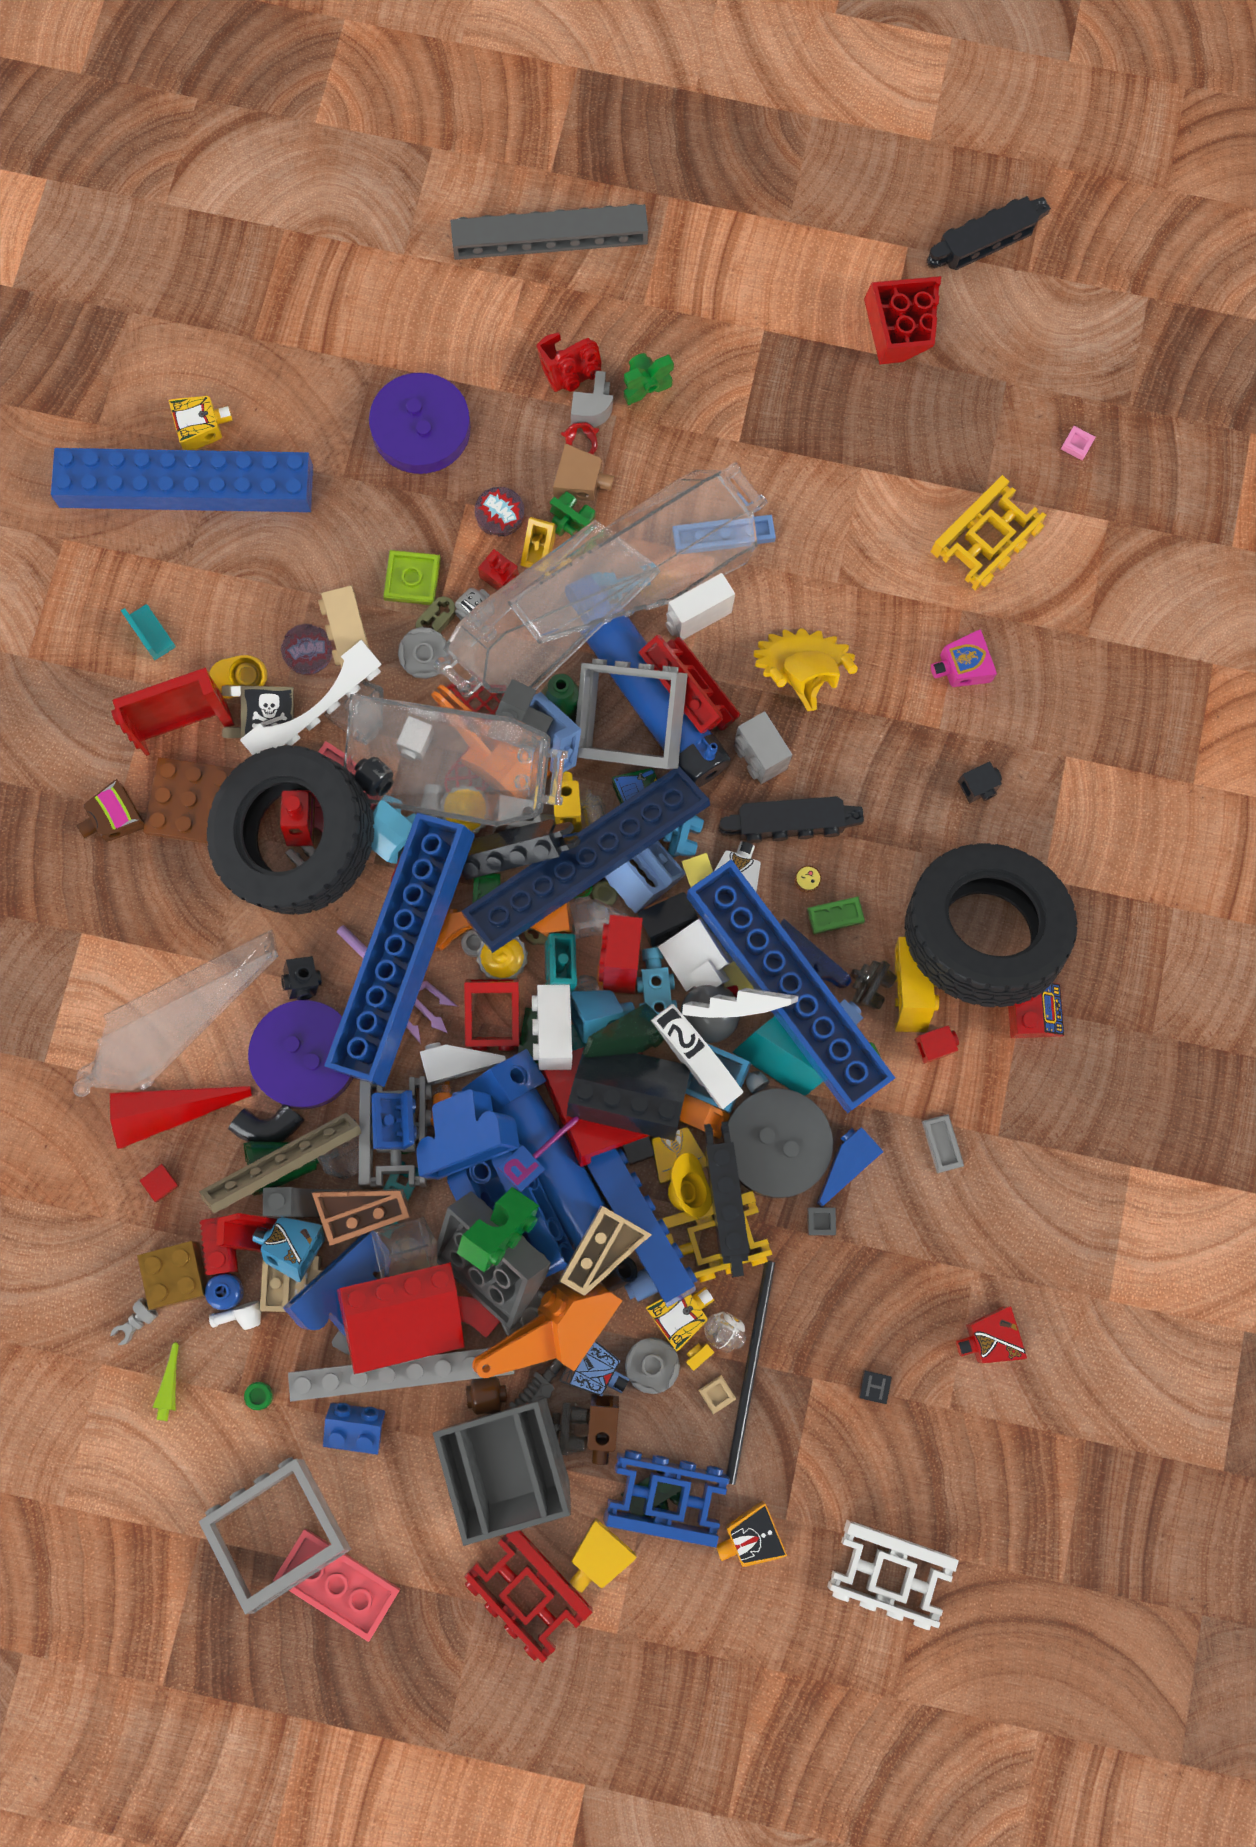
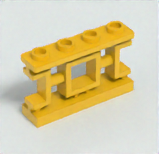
M1003 475L935 541L930 551L937 558L942 556V560L945 563L954 555L971 569L965 581L971 582L973 584L971 588L975 591L981 585L985 588L995 577L993 573L998 568L1002 571L1011 561L1010 556L1014 552L1019 554L1028 544L1026 540L1031 535L1036 537L1045 527L1043 521L1047 515L1044 512L1039 514L1038 509L1034 507L1026 515L1010 501L1016 490L1013 487H1008L1010 481ZM1002 495L1003 497L1000 499L998 506L1006 513L1000 517L990 509L983 516L982 514ZM1014 519L1018 524H1020L1024 528L1030 521H1032V523L1012 542L1011 540L1014 538L1017 531H1015L1009 525V523ZM987 522L1005 536L994 548L976 534ZM969 528L970 530L966 533L964 538L972 545V547L968 551H966L957 542L954 546H952L949 549V547ZM981 553L991 561L998 554L999 556L978 575L983 565L975 557Z
M750 1191L741 1194L743 1206L747 1205L748 1210L744 1211L749 1250L760 1247L761 1252L748 1256V1261H742V1264L751 1261L753 1267L768 1262L766 1256L773 1254L769 1248L768 1239L754 1243L746 1216L756 1214L759 1211L755 1203L754 1193ZM712 1203L710 1210L704 1216L698 1218L691 1217L686 1212L662 1218L668 1229L693 1221L696 1222L697 1226L686 1229L690 1242L678 1247L683 1256L694 1253L697 1266L709 1264L708 1269L694 1273L696 1278L699 1277L700 1283L716 1278L715 1272L724 1269L726 1275L731 1273L730 1263L723 1264L720 1254L702 1259L694 1232L715 1226V1221L712 1219V1215H714ZM667 1234L666 1237L670 1244H673L672 1234Z

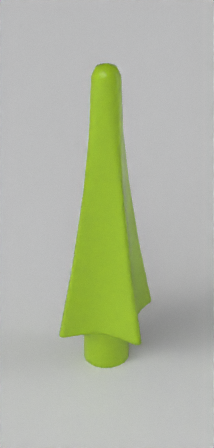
M177 1342L172 1344L166 1371L152 1407L158 1409L156 1420L168 1421L169 1410L176 1411V1365L179 1347Z

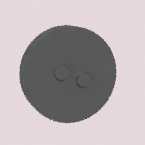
M769 1089L758 1092L744 1100L728 1121L731 1142H734L739 1183L757 1195L778 1199L798 1195L816 1184L828 1168L833 1151V1137L829 1122L822 1110L811 1099L798 1092L787 1089Z

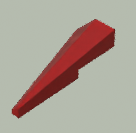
M253 1087L110 1093V1122L117 1149L126 1148L128 1145L146 1140L160 1132L203 1117L217 1109L225 1108L232 1103L253 1096Z

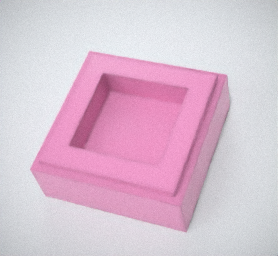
M1073 426L1061 450L1083 461L1096 437Z

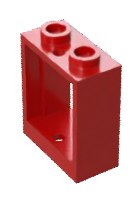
M466 979L464 982L465 1047H471L472 1050L485 1051L487 1046H498V1050L501 1051L514 1050V1046H519L520 1044L519 979ZM472 993H512V1037H473Z

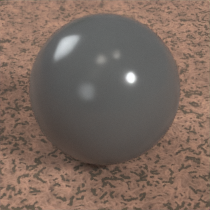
M711 985L698 986L685 996L681 1005V1013L685 1003L695 1001L710 1004V997L716 995L735 997V995L722 985L718 987ZM683 1015L706 1043H717L727 1039L736 1030L740 1021V1016L708 1018Z

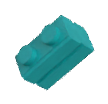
M551 933L544 944L545 985H570V992L574 991L577 986L576 935Z

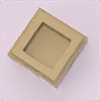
M722 1375L698 1390L712 1414H715L736 1400Z

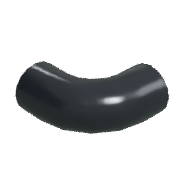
M284 1104L276 1114L268 1119H261L244 1108L233 1119L228 1130L246 1142H282L292 1135L305 1119Z

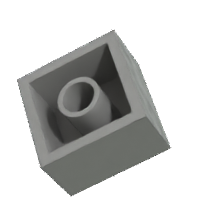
M765 711L738 726L733 747L740 758L744 757L748 763L747 770L754 780L758 779L760 784H763L788 769L793 754Z

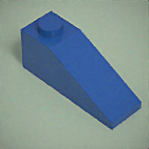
M862 1127L857 1131L851 1128L840 1138L843 1143L836 1151L817 1201L820 1207L824 1206L884 1152Z

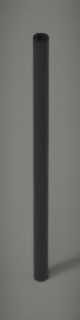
M772 1261L764 1263L726 1475L730 1478L729 1484L736 1485L776 1262Z

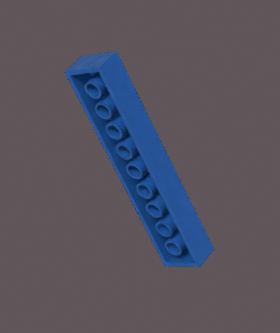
M54 448L51 496L59 508L311 512L313 464L309 452Z
M416 813L324 1065L325 1067L338 1073L385 1087L475 834L465 825Z
M732 859L688 889L687 899L754 989L799 996L798 1002L772 1010L771 1012L847 1114L895 1079V1076Z

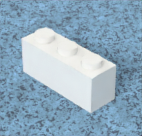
M537 985V995H532V1011H537V1019H532V1034L538 1035V1044H533V1060H538L539 1070H571L570 985Z

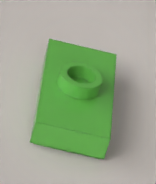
M859 896L807 908L813 935L865 922Z

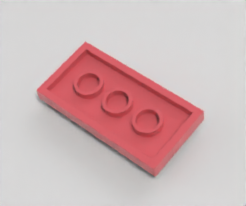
M305 1528L273 1581H276L331 1544ZM344 1554L289 1591L369 1642L399 1593L400 1588L349 1555Z

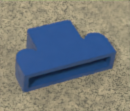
M471 1089L454 1092L452 1097L432 1106L435 1137H424L417 1146L416 1154L419 1177L439 1180L520 1148L515 1119L506 1114L493 1112L491 1095Z
M373 1231L362 1234L294 1296L283 1309L302 1329L319 1330L330 1319L339 1331L346 1336L337 1290L342 1287L377 1280L373 1272L383 1271L390 1263L388 1249Z

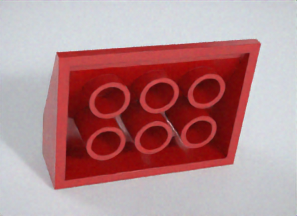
M451 1262L342 1287L337 1290L354 1374L465 1347Z

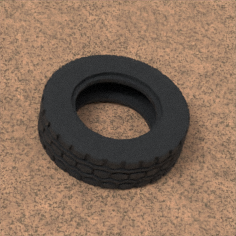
M287 745L278 746L277 748L272 747L262 750L258 754L255 753L231 771V774L221 784L212 802L207 821V848L217 876L221 877L220 880L240 899L273 912L291 915L296 913L299 915L325 908L329 903H334L345 892L349 891L356 883L355 880L360 877L366 866V861L369 859L372 850L371 845L374 840V817L368 795L355 780L354 774L347 768L315 750ZM282 791H311L319 801L324 817V827L320 843L311 857L300 866L288 871L274 872L264 862L259 850L258 831L261 820L270 805L282 796Z
M977 843L975 845L960 846L958 849L954 848L944 853L942 857L936 858L924 870L910 899L906 911L904 929L906 930L907 946L910 947L909 952L914 962L917 963V967L924 976H927L929 981L936 987L956 999H961L963 1002L973 1005L1007 1007L1031 1000L1032 997H1037L1054 982L1072 952L1076 941L1078 929L1076 926L1078 923L1077 914L1074 910L1075 906L1071 895L1068 894L1067 888L1043 862L1016 848L1013 849L1000 844ZM973 894H988L1004 899L1017 908L1025 918L1031 935L1030 946L1021 952L1007 956H994L979 952L967 945L955 932L949 917V906L956 900Z

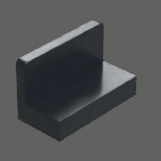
M685 892L638 912V917L643 918L642 925L646 931L651 948L660 946L698 920V915L687 899Z

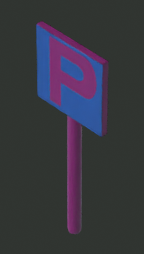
M575 1116L533 1155L522 1145L498 1166V1169L520 1192L523 1191L545 1170L536 1159L568 1131L579 1118Z

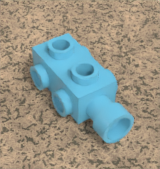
M658 947L642 950V960L646 963V969H642L641 977L636 978L638 993L643 992L644 1003H639L640 1019H646V1025L652 1024V1029L657 1028L651 1020L660 1013L654 1010L655 1004L661 1003L664 1009L674 1004L677 1008L676 1000H671V990L675 989L674 974H669L668 967L662 968L661 960L664 958ZM653 977L660 978L661 984L659 986H654L651 983Z

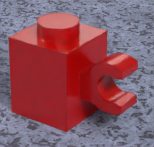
M495 549L491 551L478 567L479 577L503 595L508 589L512 590L519 581L518 566Z

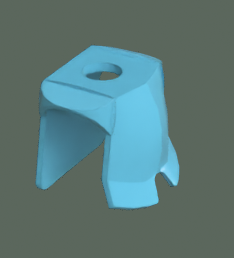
M385 797L379 801L373 812L374 840L371 847L385 861L397 864L416 814L413 813L408 817L401 814L403 804L397 800Z

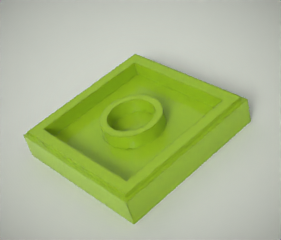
M390 550L383 596L384 601L431 605L436 599L440 555Z

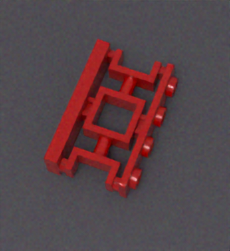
M656 635L638 652L647 664L654 665V670L662 671L663 666L679 667L678 673H688L684 713L700 733H705L709 729L712 730L715 726L723 731L740 717V712L681 637H677L674 640L670 639L666 643L661 635ZM659 679L670 693L671 680Z
M521 1530L505 1534L498 1541V1544L506 1554L488 1572L477 1562L465 1574L464 1578L467 1580L465 1586L474 1596L480 1594L487 1602L484 1605L493 1617L496 1618L499 1615L506 1623L504 1626L505 1630L514 1639L519 1637L526 1644L524 1650L534 1661L539 1659L544 1663L547 1657L556 1650V1646L549 1640L548 1636L566 1618L577 1628L583 1620L585 1621L593 1613V1608ZM510 1542L538 1570L536 1573L528 1564L517 1575L506 1563L516 1551L511 1547ZM497 1572L506 1580L507 1586L498 1595L505 1603L504 1605L477 1577L478 1574L486 1583ZM526 1575L545 1594L527 1614L508 1595ZM550 1584L577 1612L575 1615L566 1607L555 1617L545 1607L555 1596V1593L548 1587ZM538 1615L547 1625L538 1635V1640L544 1645L543 1648L516 1620L517 1617L526 1626Z

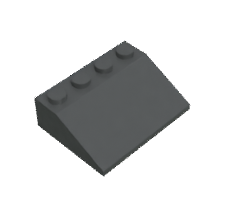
M470 1191L447 1208L432 1259L439 1265L451 1262L454 1279L504 1326L511 1330L544 1282L551 1262L547 1260L544 1254L528 1243L524 1236L521 1237L513 1249L508 1248L505 1251V1255L498 1265L492 1264L485 1272L457 1254L462 1235L478 1219H481L490 1226L499 1227L490 1220L493 1210L487 1206L485 1201Z

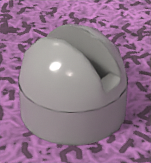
M760 1071L749 1073L746 1078V1085L752 1094L761 1091L770 1082Z

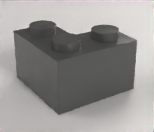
M512 679L500 701L488 733L536 755L553 718L530 707L536 692L535 689Z

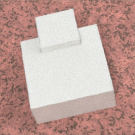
M699 918L658 946L686 992L702 985L718 987L729 981L723 968L734 961L702 918Z

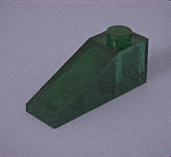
M647 1003L641 1005L590 1035L583 1055L585 1057L641 1053L651 1047H658L664 1041V1038L651 1021L658 1014Z

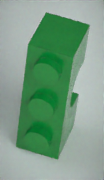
M511 1187L496 1202L490 1219L499 1227L490 1226L481 1219H478L462 1235L457 1254L483 1272L492 1264L498 1265L503 1259L505 1251L508 1248L513 1249L520 1241L522 1234L525 1231L529 1233L534 1228L538 1220L535 1216L539 1205Z

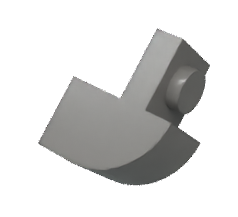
M596 371L593 393L573 392L571 425L573 423L587 422L596 427L603 424L610 417L613 410V395H609L610 382H606V372Z

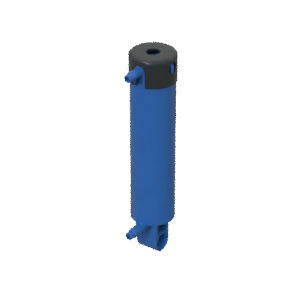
M585 578L565 589L568 603L582 621L579 632L598 659L607 660V665L615 666V661L631 662V668H638L639 663L647 664L638 653L647 642L620 604L617 602L608 603L606 600V589L602 588L599 590L590 578ZM609 673L664 751L670 698L668 690L657 678ZM684 713L678 765L698 787H701L721 774L730 764L731 758L710 730L700 733Z

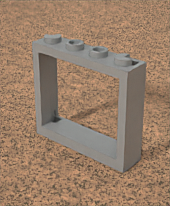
M592 658V663H581L576 725L581 728L577 757L663 769H678L688 673H678L679 667L663 666L662 671L654 670V665L639 663L638 668H631V662L615 661V666L607 665V660ZM599 672L671 680L664 756L592 747Z
M293 1457L284 1460L278 1465L279 1470L271 1475L265 1473L253 1481L254 1486L248 1490L243 1488L236 1491L229 1497L231 1501L223 1506L220 1504L213 1506L205 1512L206 1517L198 1521L245 1614L257 1612L352 1550L304 1459H293ZM294 1473L331 1545L251 1596L216 1523Z

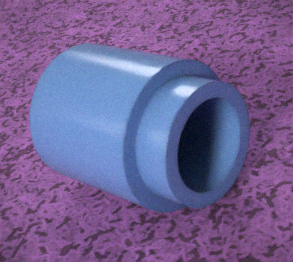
M645 1268L638 1271L637 1277L633 1282L624 1286L630 1300L636 1298L637 1302L658 1293Z

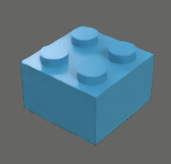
M708 1044L740 1088H742L752 1063ZM690 1072L686 1094L718 1107L705 1087L700 1086ZM737 1098L723 1110L731 1113Z

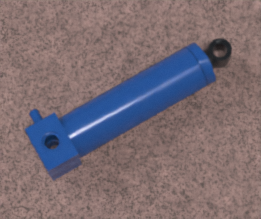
M527 1049L490 1068L461 1089L462 1091L471 1089L490 1094L493 1112L506 1114L515 1119L519 1144L523 1145L532 1155L561 1129L536 1089L545 1083L546 1079ZM563 1134L536 1160L545 1168L538 1176V1179L575 1252L600 1206L609 1210L610 1208L585 1167H580L571 1144ZM629 1257L624 1259L601 1281L602 1285L608 1290L615 1291L633 1282L638 1274L635 1262Z

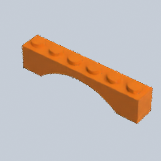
M569 902L530 928L546 937L551 933L573 934ZM448 909L433 952L443 951L454 939L464 932L473 929L462 912H458L457 909Z

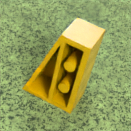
M898 937L895 947V982H897L898 998H895V1007H899V1017L897 1023H895V1032L927 1033L934 1011L939 1009V995H935L934 987L936 986L929 981L927 976H924L917 967V963L914 962L909 952L910 947L907 946L906 937Z

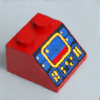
M1052 983L1044 992L1035 998L1032 997L1029 1001L1008 1006L1011 1038L1064 1036L1059 983Z

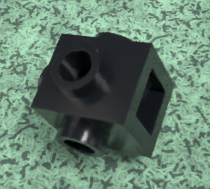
M313 956L286 960L283 969L284 975H281V984L283 991L287 990L289 999L308 1000L316 996L318 987L322 984L320 971L315 970Z

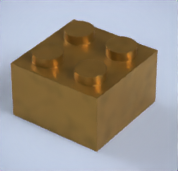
M189 1241L137 1255L148 1310H158L205 1297L207 1278L199 1242Z

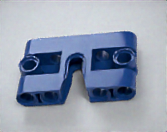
M517 1149L449 1175L447 1181L455 1200H459L472 1191L478 1198L485 1201L488 1207L494 1210L496 1202L511 1187L518 1190L498 1169V1166ZM537 1177L521 1191L523 1195L539 1205L535 1216L538 1218L537 1223L529 1233L525 1231L522 1236L551 1262L546 1275L548 1277L566 1268L574 1254V1250Z

